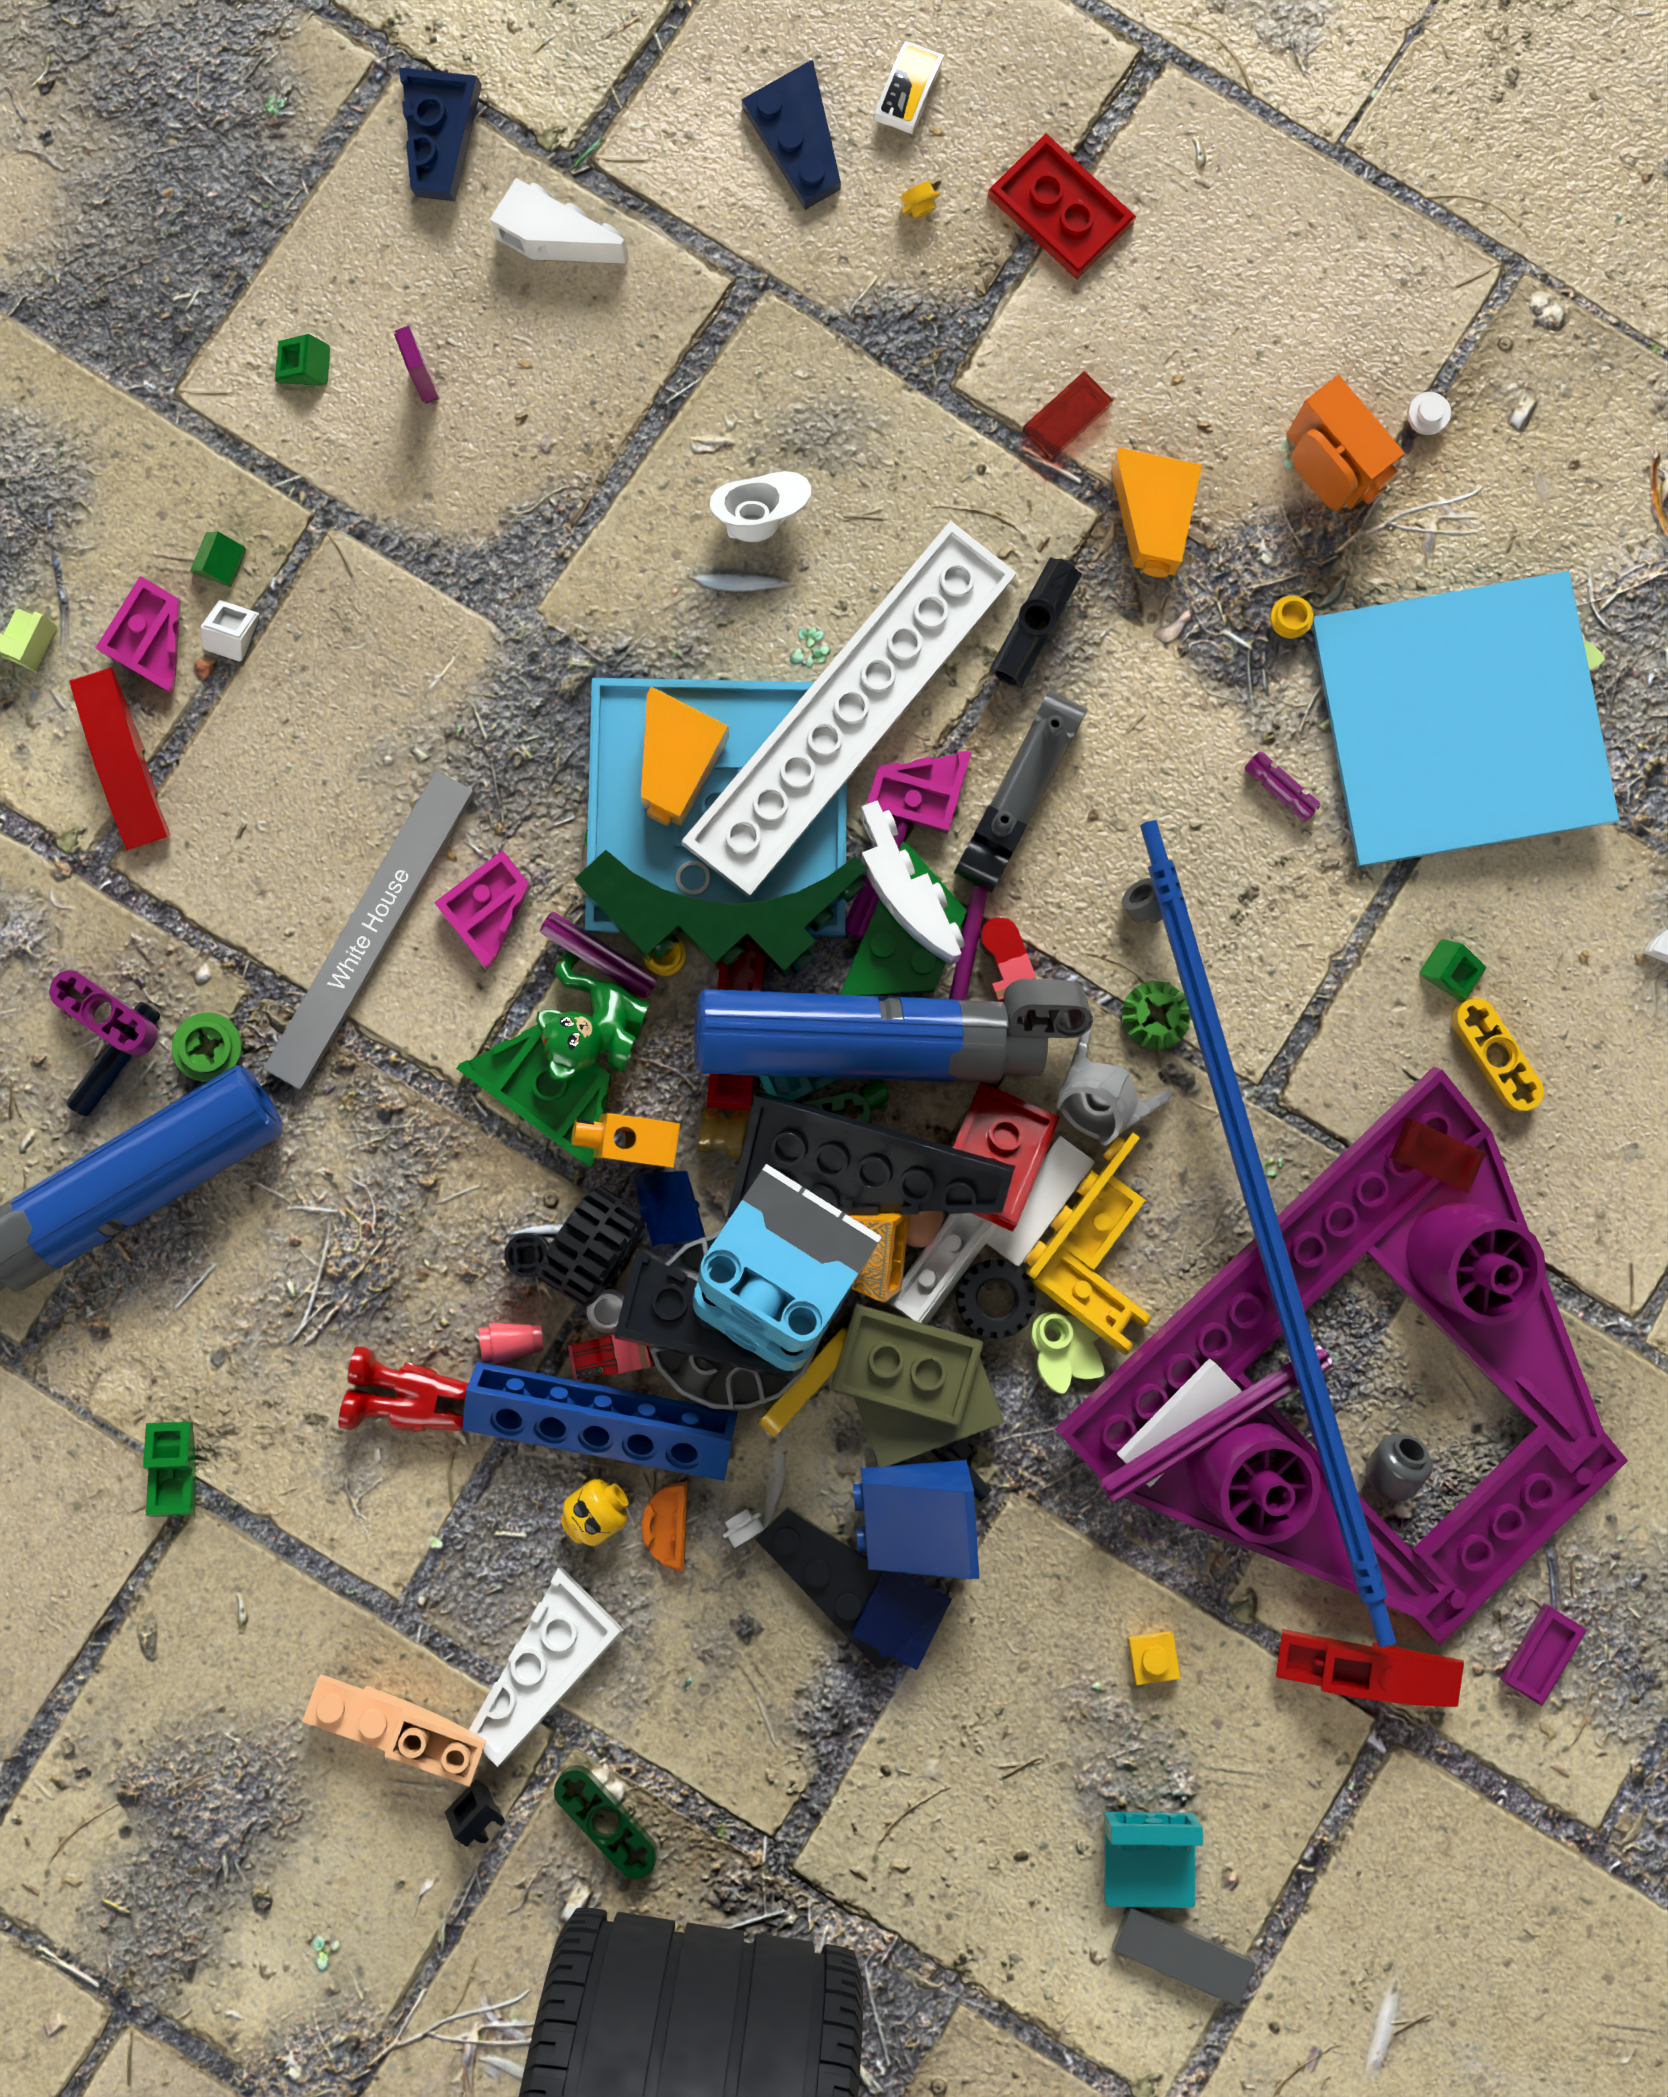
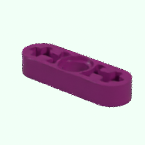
M66 970L59 973L51 982L49 988L51 1001L118 1050L132 1056H142L154 1047L157 1040L155 1025L90 978L76 971ZM72 986H74L75 990L87 996L83 1002L72 998L71 994L68 993ZM109 1002L111 1005L109 1018L105 1022L97 1024L95 1021L97 1008L101 1004ZM123 1024L134 1028L139 1034L135 1041L132 1040L131 1036L119 1030Z

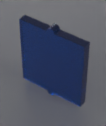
M687 1171L642 1173L633 1176L641 1203L640 1213L645 1218L652 1247L690 1243L706 1237L698 1211L700 1205L695 1200Z
M883 1571L851 1635L878 1649L881 1657L885 1658L889 1655L917 1670L952 1598L926 1585L923 1577L917 1576L914 1578L902 1572Z

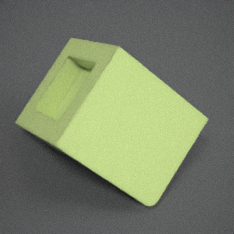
M21 609L15 610L4 634L0 633V657L36 672L58 626L40 613L34 612V614H30Z

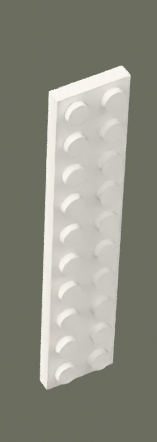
M950 520L683 838L682 845L750 899L1011 584L1017 573Z

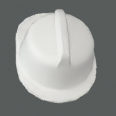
M787 471L770 473L721 486L710 497V509L717 519L725 523L730 538H736L745 542H759L773 536L785 518L798 513L807 505L811 498L812 487L807 478L798 473Z

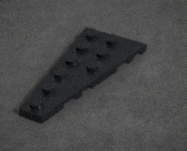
M759 1091L754 1098L727 1218L732 1216L766 1164L848 1216L878 1215L879 1212H902V1215L919 1214L922 1211H947L948 1214L1002 1213L1016 1166Z

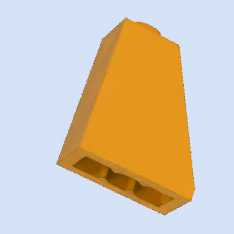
M1118 447L1111 472L1133 567L1143 569V572L1149 576L1160 578L1167 577L1168 574L1175 576L1182 563L1202 468L1201 464Z
M650 687L646 701L641 800L643 807L648 809L646 815L654 821L665 826H669L673 822L682 827L729 739V726L653 687Z

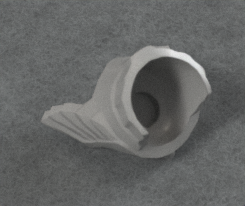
M1090 1028L1088 1032L1078 1039L1066 1079L1058 1094L1056 1108L1063 1112L1065 1118L1076 1129L1090 1137L1099 1139L1100 1143L1106 1146L1112 1140L1117 1139L1126 1129L1136 1125L1158 1107L1164 1105L1173 1095L1171 1090L1167 1089L1140 1101L1129 1073L1124 1068L1110 1064L1091 1063L1087 1059L1091 1040Z

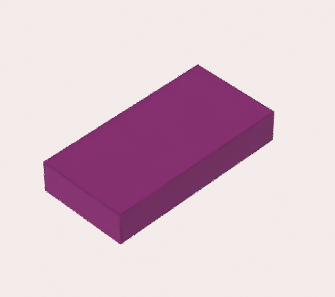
M406 326L395 330V339L422 402L427 404L438 400L439 397L410 327Z
M1544 1603L1502 1673L1500 1680L1540 1706H1543L1587 1629Z

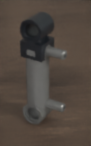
M1049 690L990 805H988L973 837L967 845L954 874L991 893L993 892L1088 711L1087 708Z

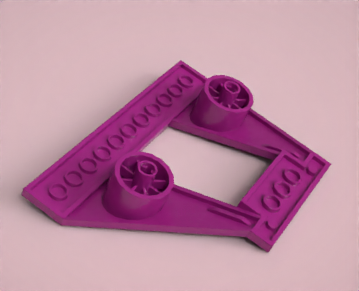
M1433 1066L1277 1216L1304 1311L1318 1300L1366 1253L1536 1428L1412 1550L1358 1494L1388 1597L1384 1599L1386 1606L1410 1615L1425 1633L1440 1646L1628 1460L1603 1430L1545 1275L1544 1252L1536 1236L1527 1227L1493 1133L1442 1069ZM1480 1236V1243L1472 1245L1471 1242ZM1495 1236H1496L1499 1243L1494 1247ZM1254 1238L1055 1428L1057 1433L1101 1480L1126 1465L1117 1453L1208 1359L1215 1362L1241 1391L1254 1385L1242 1372L1283 1333L1256 1239ZM1456 1272H1459L1462 1277L1458 1283ZM1475 1287L1474 1297L1463 1299ZM1271 1405L1169 1469L1151 1487L1145 1484L1125 1497L1127 1500L1358 1594L1318 1452L1274 1405ZM1270 1449H1279L1280 1455L1272 1463H1269ZM1257 1453L1256 1459H1252L1248 1462H1245L1247 1459H1249ZM1229 1490H1237L1239 1495L1230 1503ZM1252 1503V1510L1244 1511Z

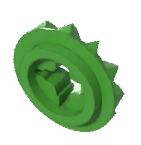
M1153 980L1134 988L1126 997L1122 1007V1023L1128 1036L1136 1044L1152 1050L1166 1049L1178 1043L1190 1028V1012L1184 993L1172 986L1170 982ZM1145 999L1156 1008L1162 1005L1165 1006L1168 1003L1171 1005L1167 1009L1168 1012L1163 1016L1169 1030L1158 1021L1152 1025L1149 1023L1145 1027L1142 1025L1150 1015L1149 1005Z
M209 1012L199 1013L186 1019L176 1030L172 1040V1056L180 1071L189 1078L202 1082L210 1081L237 1064L239 1057L244 1053L241 1048L242 1035L233 1025L232 1021L224 1016ZM203 1033L211 1041H224L213 1050L214 1062L205 1054L192 1055V1053L197 1052L199 1048L204 1046Z

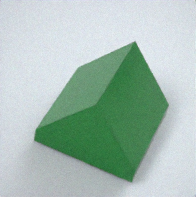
M219 531L206 532L190 572L231 587L246 548Z

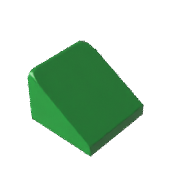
M310 334L278 341L275 382L279 384L326 385L329 373L330 346Z
M1442 939L1421 968L1420 974L1458 1001L1464 1002L1487 967L1462 943Z

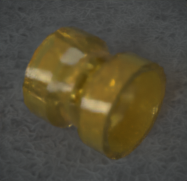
M704 1109L698 1135L697 1152L711 1154L715 1150L720 1151V1149H724L727 1157L740 1159L746 1133L747 1116L733 1114L729 1117V1120H725V1117L720 1116L717 1111Z

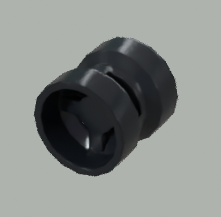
M523 1233L517 1235L509 1241L505 1248L504 1259L506 1266L519 1277L539 1276L541 1262L551 1244L546 1238L538 1234Z

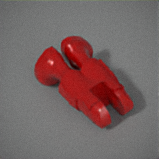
M355 1347L348 1368V1383L358 1386H380L394 1389L397 1397L378 1396L363 1390L349 1388L341 1403L338 1419L339 1428L352 1430L358 1427L366 1418L383 1416L389 1417V1422L394 1429L413 1432L425 1431L426 1429L463 1431L464 1415L452 1411L436 1410L435 1407L438 1395L450 1399L465 1400L468 1383L439 1375L437 1371L429 1367L405 1363L399 1371L379 1363L369 1348Z

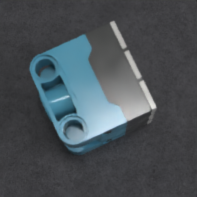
M766 1164L703 1257L692 1299L693 1309L702 1320L727 1335L739 1346L757 1354L779 1369L795 1371L801 1368L812 1354L864 1272L881 1236ZM702 1293H704L705 1297L716 1306L707 1304L702 1297ZM780 1347L789 1352H798L800 1350H803V1352L796 1356H790L785 1354Z

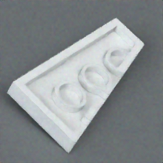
M563 1568L557 1569L542 1602H539L530 1618V1624L520 1642L516 1643L508 1658L509 1662L499 1680L494 1683L469 1731L486 1740L483 1752L497 1767L502 1765L624 1631Z

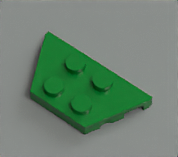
M902 842L899 852L902 850L908 852L915 870V874L910 875L911 880L928 873L932 885L939 883L948 907L943 908L949 924L955 922L960 929L967 910L908 844ZM879 899L840 995L887 996L897 995L898 993L934 992L946 962L918 943L895 920Z
M538 1024L523 1031L521 1035L511 1040H505L491 1047V1050L458 1065L456 1068L458 1071L591 1169L594 1167L597 1160L593 1158L594 1148L572 1145V1131L575 1119L598 1122L599 1116L605 1114L612 1078L610 1073L594 1063L592 1066L578 1071L575 1077L567 1081H558L551 1078L549 1062L542 1049V1031Z

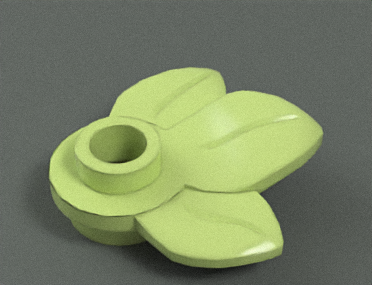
M1046 1312L1033 1321L1030 1337L1034 1347L1039 1351L1037 1369L1040 1377L1049 1388L1059 1394H1064L1070 1385L1072 1377L1092 1380L1104 1376L1105 1371L1101 1356L1093 1344L1100 1336L1072 1314L1064 1316L1058 1312ZM1046 1327L1052 1328L1056 1332L1057 1338L1055 1342H1051L1046 1338Z

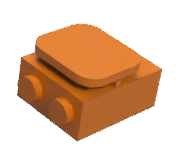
M1339 374L1304 401L1287 432V435L1296 444L1291 454L1295 469L1323 503L1334 511H1338L1345 504L1352 509L1363 500L1367 505L1376 500L1387 490L1388 487L1386 485L1399 473L1396 466L1405 455L1401 447Z

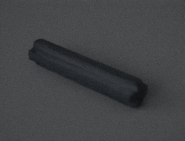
M139 1002L134 1010L146 1017L154 1025L160 1018V1013L147 1003ZM123 1024L119 1029L131 1036L133 1041L139 1035L134 1028ZM108 1043L68 1098L66 1105L81 1116L90 1115L132 1055L118 1050Z

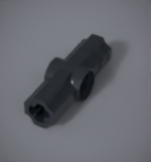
M1052 557L1047 561L1028 599L1021 606L1015 623L989 669L999 680L1010 686L1023 687L1046 642L1051 638L1056 623L1082 577V573L1071 563ZM1032 615L1040 616L1044 619L1046 627L1041 630L1031 629L1026 624L1025 619Z

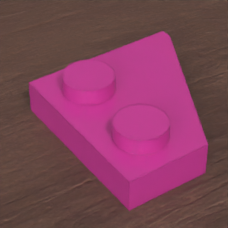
M140 576L95 648L105 656L172 694L175 689L181 601Z
M960 751L957 752V755L934 759L927 757L916 759L907 764L893 763L878 766L867 804L878 800L882 812L889 810L895 818L948 834L971 752Z
M502 850L434 903L481 964L488 970L493 966L531 885Z

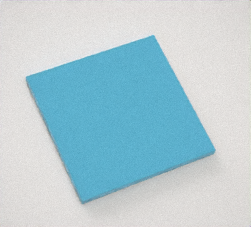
M1569 571L1313 617L1312 630L1357 868L1602 826L1619 821Z
M592 678L587 866L607 850L633 873L662 889L693 899L722 903L765 901L795 893L828 877L846 863L847 782L750 899L682 845L683 838L814 682ZM650 687L729 726V739L682 827L673 822L669 826H665L654 821L646 815L648 809L643 807L641 800L646 701ZM688 861L701 862L710 872L708 888L697 895L684 893L676 882V873L679 867ZM692 865L682 871L680 880L686 889L698 890L705 884L706 874L702 868ZM586 897L585 931L588 933H620ZM844 899L831 909L835 915L820 931L815 932L812 928L808 931L812 937H845Z

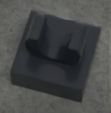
M477 1779L445 1811L454 1839L466 1847L474 1839L479 1843H486L489 1840L485 1828L491 1821H495L500 1826L505 1823L502 1812L494 1803L489 1788Z

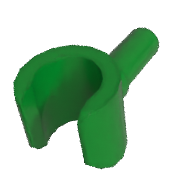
M869 1079L871 1084L860 1089V1092L869 1104L870 1110H875L887 1103L889 1095L883 1080Z

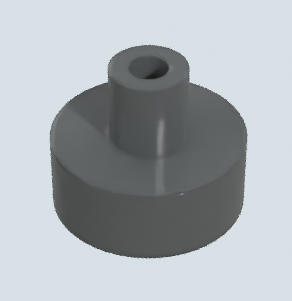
M1145 878L1136 882L1125 892L1121 903L1134 921L1149 920L1151 923H1157L1162 920L1151 878Z

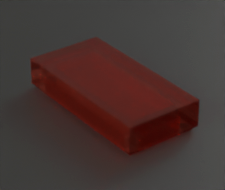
M1083 371L1023 426L1022 432L1052 461L1112 406L1113 399Z
M1407 1118L1389 1158L1469 1193L1486 1153L1416 1120Z

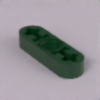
M573 1765L564 1769L554 1786V1797L558 1805L624 1876L639 1879L648 1875L654 1868L658 1854L654 1839L588 1768L581 1765ZM567 1779H570L573 1783L579 1779L584 1781L585 1786L582 1792L590 1802L595 1794L601 1798L590 1807L587 1815L581 1812L586 1805L581 1796L575 1794L570 1798L565 1793L569 1786L566 1781ZM606 1809L616 1814L619 1826L614 1832L605 1834L595 1828L593 1817L600 1810ZM625 1828L631 1831L627 1835L626 1841L633 1849L636 1850L641 1846L646 1848L644 1855L646 1863L642 1864L638 1860L632 1864L629 1863L627 1858L630 1851L622 1841L616 1849L611 1845L620 1839Z

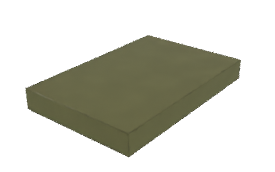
M855 1303L830 1390L959 1428L983 1341Z
M980 1356L959 1428L854 1397L879 1467L890 1466L1005 1423Z

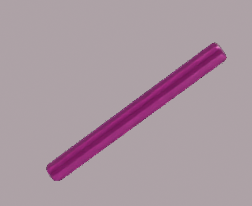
M1318 1345L1315 1346L1322 1373L1332 1367L1333 1362L1328 1352ZM1291 1361L1103 1478L1100 1485L1106 1497L1112 1503H1117L1229 1431L1299 1389Z

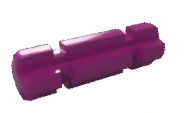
M1260 751L1256 753L1246 764L1245 771L1255 780L1260 778L1263 781L1261 785L1284 806L1290 805L1294 809L1291 812L1301 821L1309 820L1319 809L1320 802L1310 793L1305 795L1302 792L1304 788L1279 766L1274 768L1271 765L1273 761L1266 754Z

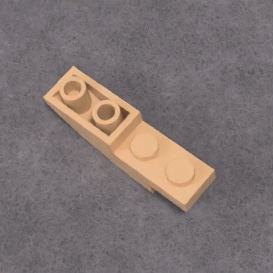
M322 1674L317 1679L302 1720L304 1723L386 1751L384 1757L469 1787L486 1744L485 1739L406 1700L369 1686L361 1689Z

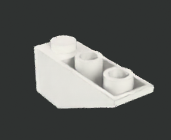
M515 178L490 218L496 239L530 259L623 264L628 260L625 239L616 228L607 223L599 225L588 219L585 212L572 203L564 205L552 198L545 188L537 183L532 182L528 185Z

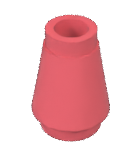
M489 1323V1327L478 1328L483 1363L493 1362L494 1365H500L534 1354L535 1352L544 1351L541 1325Z

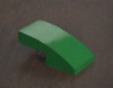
M146 1423L143 1468L148 1470L145 1515L149 1517L195 1516L196 1458L193 1423Z

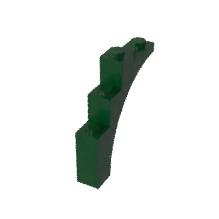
M607 850L601 853L575 877L574 881L577 888L648 962L656 955L660 959L667 956L678 945L679 940L676 937L681 933L716 970L723 963L730 967L738 961L747 951L744 944L749 941L785 977L790 971H793L796 975L799 974L814 960L815 956L811 952L815 949L816 940L808 931L811 928L815 932L820 931L834 917L835 914L831 909L838 902L844 899L849 903L865 888L866 884L862 880L866 877L867 867L854 856L828 877L798 892L765 901L742 903L698 900L662 889L633 873Z

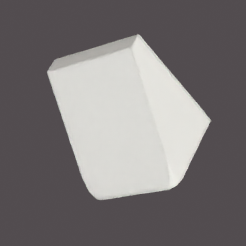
M219 600L200 627L203 649L236 661H242L259 620V613Z

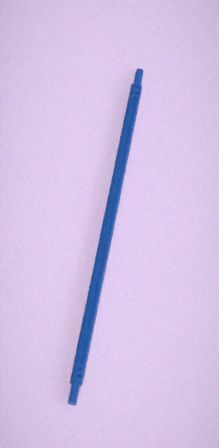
M1157 820L1148 821L1141 824L1140 828L1151 862V866L1148 867L1149 875L1361 1603H1366L1378 1647L1390 1646L1397 1642L1384 1601L1388 1597L1175 865L1173 860H1168Z

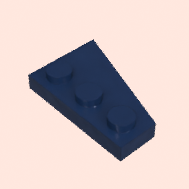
M813 59L741 99L743 111L805 210L841 190L840 176Z
M399 68L400 82L403 85L405 99L402 105L408 130L406 146L411 190L416 197L456 201L482 84L476 75Z

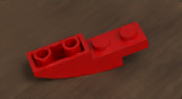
M1282 1629L1276 1677L1321 1686L1322 1692L1355 1698L1419 1706L1458 1707L1464 1660L1394 1646L1378 1647V1643L1373 1642L1372 1646Z

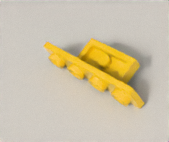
M1133 1132L1127 1134L1124 1139L1118 1136L1117 1139L1110 1143L1102 1155L1108 1160L1098 1174L1093 1170L1088 1173L1076 1190L1082 1195L1072 1209L1065 1205L1050 1226L1056 1230L1046 1244L1039 1240L1024 1260L1029 1265L1025 1271L1028 1277L1036 1279L1060 1245L1091 1270H1095L1146 1201L1113 1176L1119 1165L1139 1140V1137Z

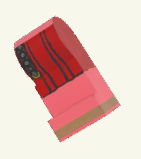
M995 917L987 921L982 928L980 944L984 953L992 958L1000 979L999 982L993 983L991 987L995 1002H1004L1003 994L1012 982L1020 979L1037 978L1015 923L1004 917Z
M614 1335L568 1345L574 1380L600 1375H614L655 1366L649 1346L615 1339Z

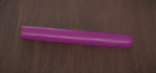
M981 887L971 888L962 932L965 946L960 948L962 954L959 961L956 962L949 999L966 1000L988 896V891Z

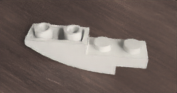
M878 800L862 806L860 819L873 848L862 852L861 862L867 867L866 875L875 892L895 920L918 943L950 965L958 962L962 954L960 948L964 947L965 944L958 925L955 922L949 924L943 908L948 907L942 887L939 883L932 885L928 873L911 880L910 875L915 874V870L906 850L899 852L893 836L898 835V830L889 810L882 812Z

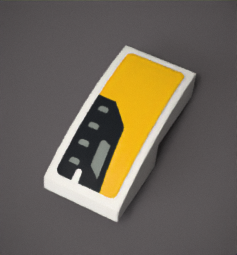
M905 41L886 82L873 120L913 134L925 110L928 94L941 70L944 55Z

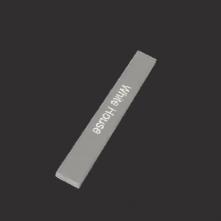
M435 770L266 1062L264 1070L300 1090H305L474 797L475 792L472 789Z

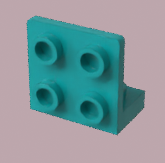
M1104 1812V1901L1108 1907L1192 1908L1195 1906V1846H1203V1827L1194 1813Z

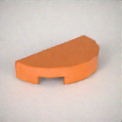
M688 1480L670 1483L657 1491L645 1507L641 1523L644 1544L648 1547L653 1557L659 1560L666 1568L684 1571Z

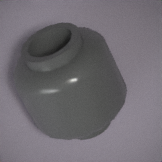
M1392 1434L1384 1437L1368 1458L1365 1473L1369 1483L1382 1496L1395 1501H1406L1417 1494L1432 1474L1433 1462L1427 1448L1417 1438L1410 1435Z

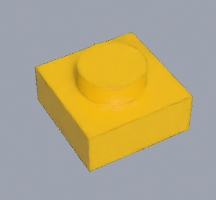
M1172 1631L1127 1637L1133 1678L1136 1685L1181 1679Z

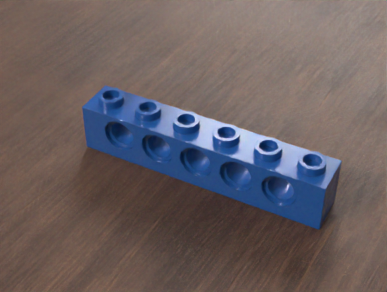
M477 1362L466 1388L463 1431L725 1481L738 1412L727 1409H712L701 1404Z

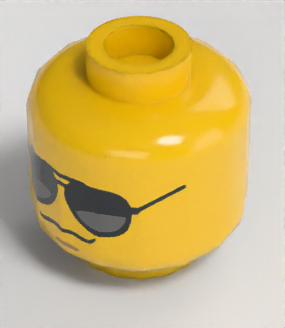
M601 1479L590 1480L570 1494L563 1503L561 1523L565 1532L578 1544L584 1543L588 1546L602 1544L623 1529L627 1523V1511L625 1508L628 1506L627 1496L615 1483L610 1485Z

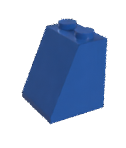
M967 1460L861 1468L862 1483L853 1484L855 1511H864L865 1526H856L858 1554L867 1553L868 1569L962 1579H980L974 1489Z

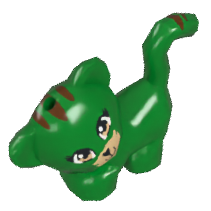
M568 950L558 957L554 972L563 987L590 994L592 1017L577 1011L561 1013L557 1010L546 1009L537 1012L536 1022L542 1031V1049L549 1062L550 1077L558 1081H567L575 1077L578 1071L592 1066L602 1051H609L607 1061L612 1069L625 1072L632 1055L631 1049L634 1041L639 1038L644 1027L645 1015L650 1003L633 996L615 982H603L587 975L574 974L571 970L580 958Z

